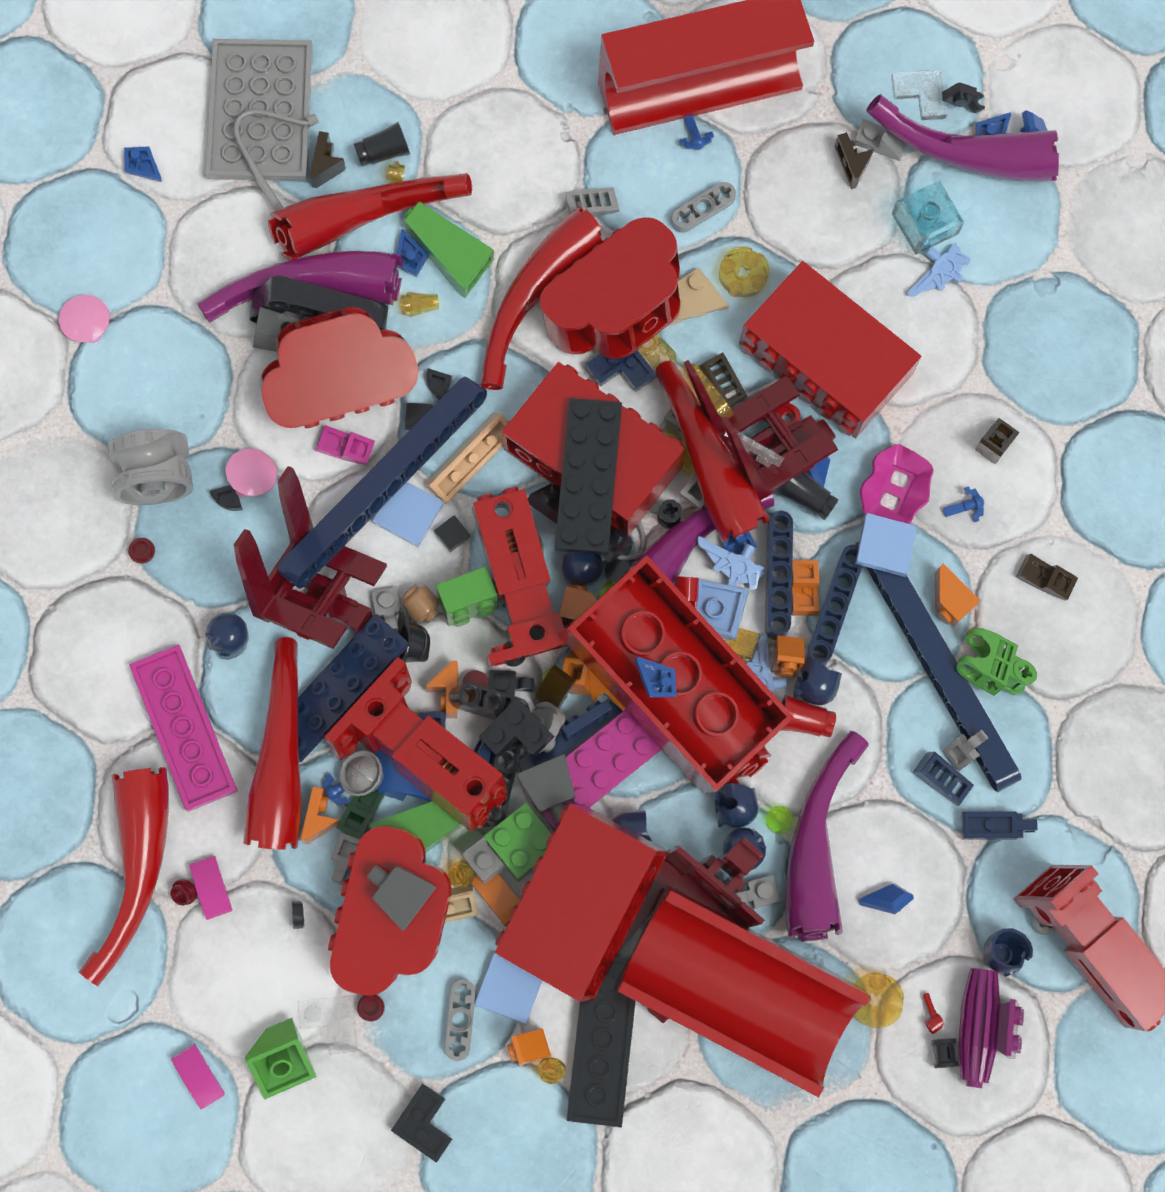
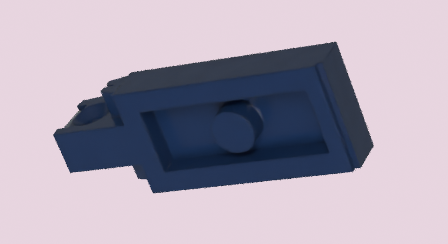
M1017 811L961 813L962 840H1016L1023 838V833L1038 831L1037 819H1022V814L1017 813Z

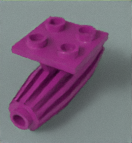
M971 968L962 998L958 1053L960 1078L966 1081L967 1087L983 1088V1083H989L997 1051L1010 1059H1015L1016 1053L1021 1054L1022 1037L1017 1035L1018 1025L1023 1026L1024 1009L1020 1007L1019 1002L1015 999H1010V1002L1001 1005L998 972L993 970Z

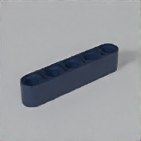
M782 510L773 513L767 526L765 633L772 640H775L777 635L786 636L788 634L792 616L793 518L788 512ZM782 521L785 523L786 529H777L774 526V522ZM782 546L786 553L778 555L774 552L773 547ZM773 572H783L785 579L777 580L774 578ZM772 597H782L785 604L781 606L774 604ZM779 621L784 625L785 629L783 631H776L771 623Z
M852 544L845 547L838 559L806 652V659L807 657L812 658L824 666L827 665L832 657L862 569L861 565L851 564L845 557L849 554L856 557L858 545ZM845 578L850 586L846 588L841 587L837 579ZM829 603H839L842 610L838 612L833 611ZM824 625L830 626L834 634L830 636L823 634L821 627ZM813 650H822L825 653V659L819 660L815 658Z

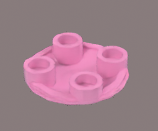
M79 295L71 298L64 304L60 310L58 321L63 334L75 342L96 343L108 328L110 315L107 306L101 299L93 295Z
M253 448L242 449L234 453L227 461L225 469L227 481L240 497L260 496L275 486L277 478L276 464L263 451Z

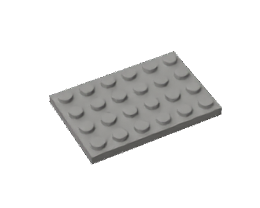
M213 39L205 172L207 179L256 180L234 134V124L241 113L253 109L266 110L304 121L306 117L310 116L312 41ZM250 115L241 120L239 125L240 137L265 180L307 181L308 126L265 115Z

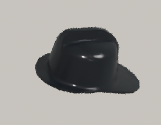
M401 605L398 614V634L409 643V646L399 658L404 662H426L429 658L430 636L422 625L409 621L405 605Z

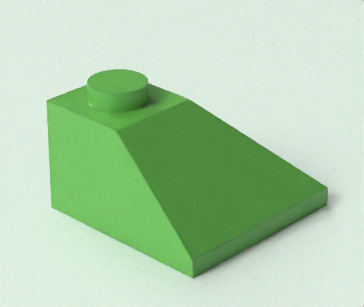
M292 1018L266 1028L245 1056V1061L264 1099L316 1078L310 1058Z

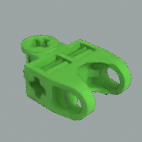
M983 628L968 630L965 641L971 646L970 649L976 653L977 657H960L957 663V671L970 683L995 696L1002 689L1009 694L1019 695L1024 691L1026 685H1031L1036 681L1037 671L1030 662L1016 656L1017 644ZM973 636L980 637V638H982L984 641L979 640V639H977V638H974Z

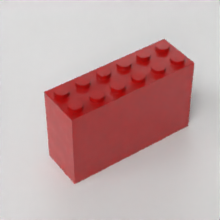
M803 260L743 325L739 340L741 349L747 355L756 357L764 369L769 372L773 371L780 379L787 375L798 390L800 397L806 403L815 405L823 417L828 420L832 419L839 425V429L844 434L852 435L855 439L913 375L922 357Z
M558 361L501 433L506 452L551 484L561 487L570 398L620 401L610 393L605 394L599 390V386L591 379H583L572 366L568 364L565 366ZM622 406L611 526L624 531L629 537L683 468L685 448H683V444L674 437L669 438L664 435L656 424L652 422L648 424L641 419L640 414L633 408L627 409Z
M569 804L560 813L558 819L560 824L556 832L553 831L546 841L548 848L544 856H540L533 867L535 873L531 881H527L522 888L521 896L523 897L519 905L514 906L508 916L510 921L508 927L497 937L495 943L497 948L494 953L575 1000L582 1002L595 999L669 851L585 805Z

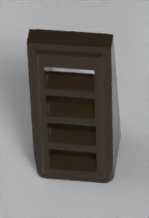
M723 352L698 366L703 377L725 409L748 397ZM718 364L720 369L712 372L710 368ZM724 372L726 377L717 381L715 377ZM730 381L732 385L722 390L720 386ZM736 390L738 394L729 399L726 398V394Z

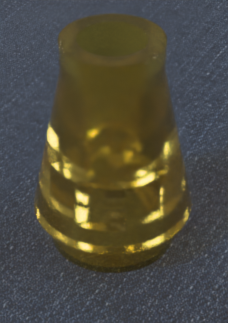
M407 292L406 295H401L403 315L413 317L439 309L438 295Z

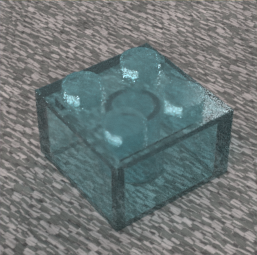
M940 180L897 200L891 213L915 255L958 235L965 222Z

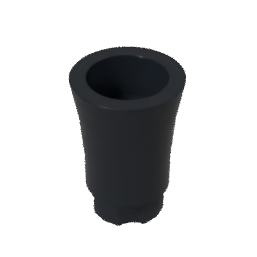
M399 122L363 138V141L353 144L362 167L370 163L373 165L388 159L411 155Z
M800 473L789 480L779 496L794 502L814 516L817 514L823 520L828 517L838 502L836 497L830 495L831 492L821 486L807 473Z

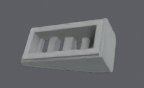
M614 187L565 192V201L569 215L578 209L576 202H580L583 212L587 209L593 217L619 212ZM605 196H609L611 206H606ZM595 198H599L601 206L596 207ZM586 200H590L591 207L586 206Z

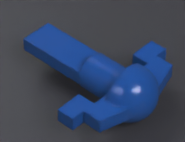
M693 115L684 117L692 141L688 142L687 138L680 139L679 143L681 146L684 145L686 149L700 150L712 142L711 138L714 137L712 131L705 133L706 137H701Z
M968 486L964 487L966 495L971 494L972 499L943 508L945 517L976 509L977 513L973 514L972 517L974 522L980 521L979 517L984 515V499L979 495L976 488L970 490Z
M330 773L325 776L326 780L323 781L325 796L329 797V800L337 806L344 804L346 807L350 802L346 796L342 799L339 797L340 794L345 792L341 783L339 782L332 787L330 783L334 779Z

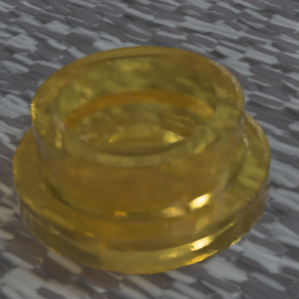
M394 161L393 165L388 166L386 179L390 180V183L402 182L405 165L399 164V161Z
M465 861L454 863L448 871L451 884L455 887L467 888L473 882V870Z
M544 1058L538 1065L540 1078L548 1084L558 1083L566 1072L564 1063L557 1058Z

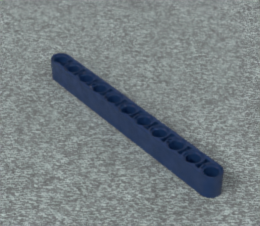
M462 377L285 556L278 566V574L299 589L305 587L484 403L487 397V390L470 378Z
M866 567L961 735L964 734L967 740L980 730H983L987 735L988 739L975 748V750L980 755L976 758V761L994 791L1000 792L1021 781L1022 778L1018 767L969 682L957 671V662L909 578Z

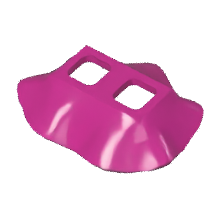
M895 444L880 451L872 461V474L862 483L860 488L862 510L864 516L866 513L910 524L915 514L929 502L930 485L934 469L927 459L901 444ZM895 471L909 477L905 488L891 483V477ZM885 493L899 499L895 510L881 505V499Z

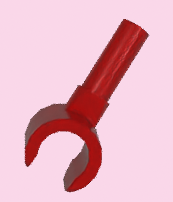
M929 993L923 994V998L931 1017L924 1022L930 1033L934 1034L941 1030L943 1019L934 1009Z

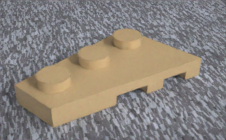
M699 267L678 281L681 308L677 318L668 326L681 323L683 320L693 317H702L707 315V313L717 310L723 311L728 309L729 305Z

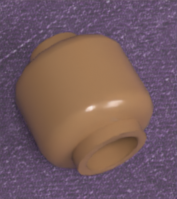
M414 584L401 597V605H405L408 616L415 623H420L423 620L429 623L439 613L436 610L439 605V599L426 585L417 586Z

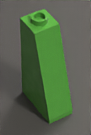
M418 202L415 208L411 207L405 214L406 232L429 254V259L459 294L466 298L494 261V249L426 205Z
M433 801L370 823L371 829L381 826H395L414 832L422 840L426 853L463 827L461 823Z

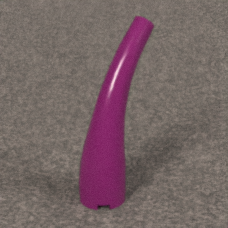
M882 94L876 96L866 109V112L898 139L940 162L966 171L1008 180L1032 182L1057 181L1059 153H1057V146L1054 145V142H1058L1056 130L993 135L948 134L925 127L900 113L899 108Z
M344 251L297 258L265 267L241 277L198 302L197 305L210 323L230 312L229 310L252 300L253 293L273 276L288 277L383 304L393 305V300L397 301L402 282V278H399L397 266L403 267V260L401 255L380 251Z
M773 494L761 500L765 509L774 506ZM706 507L697 510L670 528L649 546L635 562L648 555L668 579L675 584V576L680 575L692 550L698 544L697 537L705 538L715 530Z
M849 731L820 770L807 794L795 827L790 847L785 888V918L788 939L791 941L795 940L796 935L801 936V942L828 939L827 932L834 930L836 935L843 933L826 817L831 799L844 772L850 764H856L869 746V743L854 731Z

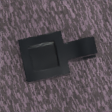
M958 82L942 92V101L953 104L955 107L967 105L973 113H979L985 109V106L978 103V100L984 98V95L981 92H977V88Z
M489 670L488 688L515 696V691L534 692V678L516 679V671Z

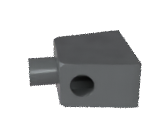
M260 307L252 347L276 352V340L281 330L290 323L300 321V319Z
M565 754L520 772L516 776L537 812L542 814L551 811L556 824L560 823L558 819L560 813L566 807V803L575 800Z
M376 864L366 877L379 887L372 897L373 900L403 931L437 888V885L399 865L389 874Z

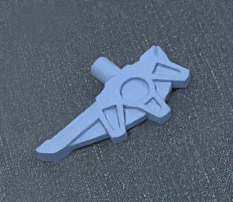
M956 243L943 255L932 247L926 255L934 262L933 267L906 295L915 297L920 292L934 288L941 291L945 288V284L951 280L959 283L963 278L960 274L962 265H968L970 258L961 253Z
M700 536L697 537L698 546L704 549L714 562V571H722L729 577L728 585L736 586L737 583H748L749 589H757L759 578L764 575L767 569L760 565H755L750 560L755 550L753 546L746 544L741 555H736Z
M767 633L763 634L759 638L758 648L752 662H747L746 664L772 693L774 689H787L786 678L773 679L771 675Z

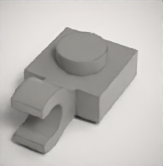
M397 586L372 591L375 613L381 618H385V622L399 633L395 615L399 614L401 607Z
M980 730L968 740L962 734L942 751L957 770L960 771L980 756L975 748L986 741L988 737L983 730Z
M343 833L340 834L331 856V860L338 862L331 877L332 882L343 885L348 871L347 864L350 853L356 852L359 839Z
M773 875L747 882L748 891L736 893L742 902H752L754 910L781 901Z

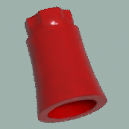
M787 694L784 695L781 703L794 718L780 731H793L818 737L820 735L831 737L836 723V712L800 701Z

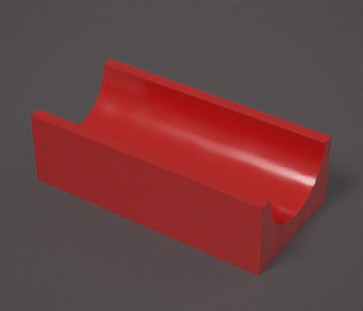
M744 0L601 34L598 86L613 135L684 119V117L690 115L697 116L802 90L803 83L798 68L796 50L813 47L815 41L801 0Z
M648 555L635 562L597 601L558 633L559 637L702 793L717 792L794 718ZM640 657L675 669L677 697L648 698L635 663V658Z
M669 885L665 887L616 981L618 992L818 1098L824 1089L825 1073L839 1039L853 1016L860 1008L867 1006L871 998L862 987Z

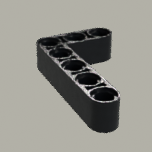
M273 276L252 295L249 319L256 324L260 307L282 314L287 311L309 318L345 307H358L372 316L380 330L386 329L388 306L386 304L288 277Z
M474 683L456 686L449 694V700L453 707L495 720L515 698L519 699L530 710L528 703L522 698ZM463 690L468 693V702L462 699ZM487 697L492 700V710L486 705ZM518 738L501 755L505 761L503 769L498 763L499 756L491 750L489 764L503 774L507 788V797L498 808L494 807L491 810L493 813L492 820H487L482 827L497 826L506 817L522 748V742Z

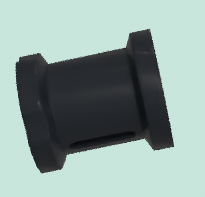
M673 499L664 501L659 507L657 516L659 524L663 528L670 529L679 523L682 507ZM666 511H670V513L673 514L674 517L670 518L669 515L666 514Z
M956 1038L931 1040L936 1056L934 1069L959 1067L954 1051Z

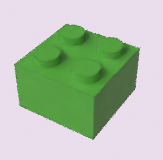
M486 566L436 584L437 596L448 626H463L469 623L473 617L480 616V618L492 615L495 612L494 610L498 609V596Z
M525 803L484 835L488 845L518 883L533 871L537 859L540 856H544L548 848L546 841L551 833L529 805Z

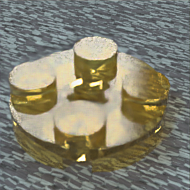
M734 248L728 251L721 261L719 280L732 297L754 296L766 287L770 273L769 263L763 254L752 251V248ZM741 267L751 272L747 277L738 274Z
M868 973L855 981L854 984L862 987L869 995L873 993L875 996L880 994L883 997L880 1001L882 1004L881 1008H878L876 1005L872 1007L870 1004L872 999L870 998L867 1006H863L857 1011L854 1018L859 1023L873 1029L887 1027L898 1020L903 1010L904 993L894 978L881 973Z

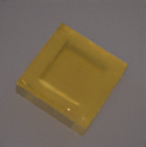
M739 628L736 641L730 640L729 646L739 657L753 660L761 637L760 633Z

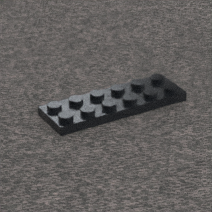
M570 398L555 551L608 555L622 402Z
M616 957L595 999L580 1002L566 1121L622 1128L636 1001L618 992L616 981L628 958Z

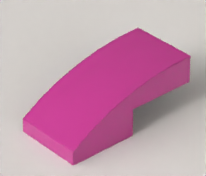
M325 425L316 451L341 460L367 465L375 440L353 432L348 434Z
M213 856L190 864L189 867L206 920L233 911L216 857Z
M195 1043L171 1058L172 1063L200 1110L225 1095L223 1088L210 1070L209 1064Z

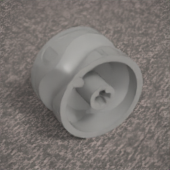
M146 429L122 434L109 442V460L122 469L121 473L112 479L113 497L116 501L130 505H155L173 502L192 493L191 469L185 460L189 456L188 440L185 434L168 429Z

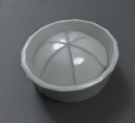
M366 750L355 751L348 756L342 763L339 772L342 788L348 794L354 796L367 795L376 791L384 777L383 767L378 757Z

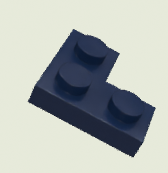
M638 350L620 359H610L599 354L585 364L586 370L600 387L621 373L635 392L656 379L657 376Z

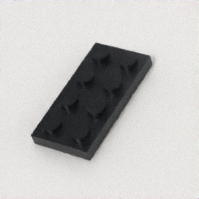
M549 484L530 493L528 502L530 506L557 524L561 487ZM611 526L608 555L600 556L611 562L626 553L634 542L628 538L624 531L614 529Z

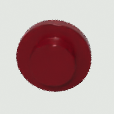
M137 538L130 544L128 553L134 562L145 564L153 559L155 546L147 538Z
M478 670L468 672L462 680V684L474 683L487 688L489 685L487 676Z
M178 879L173 883L170 895L176 904L184 906L192 904L196 900L197 891L190 881Z
M364 995L357 1004L359 1016L368 1022L380 1019L385 1010L384 1002L378 995Z

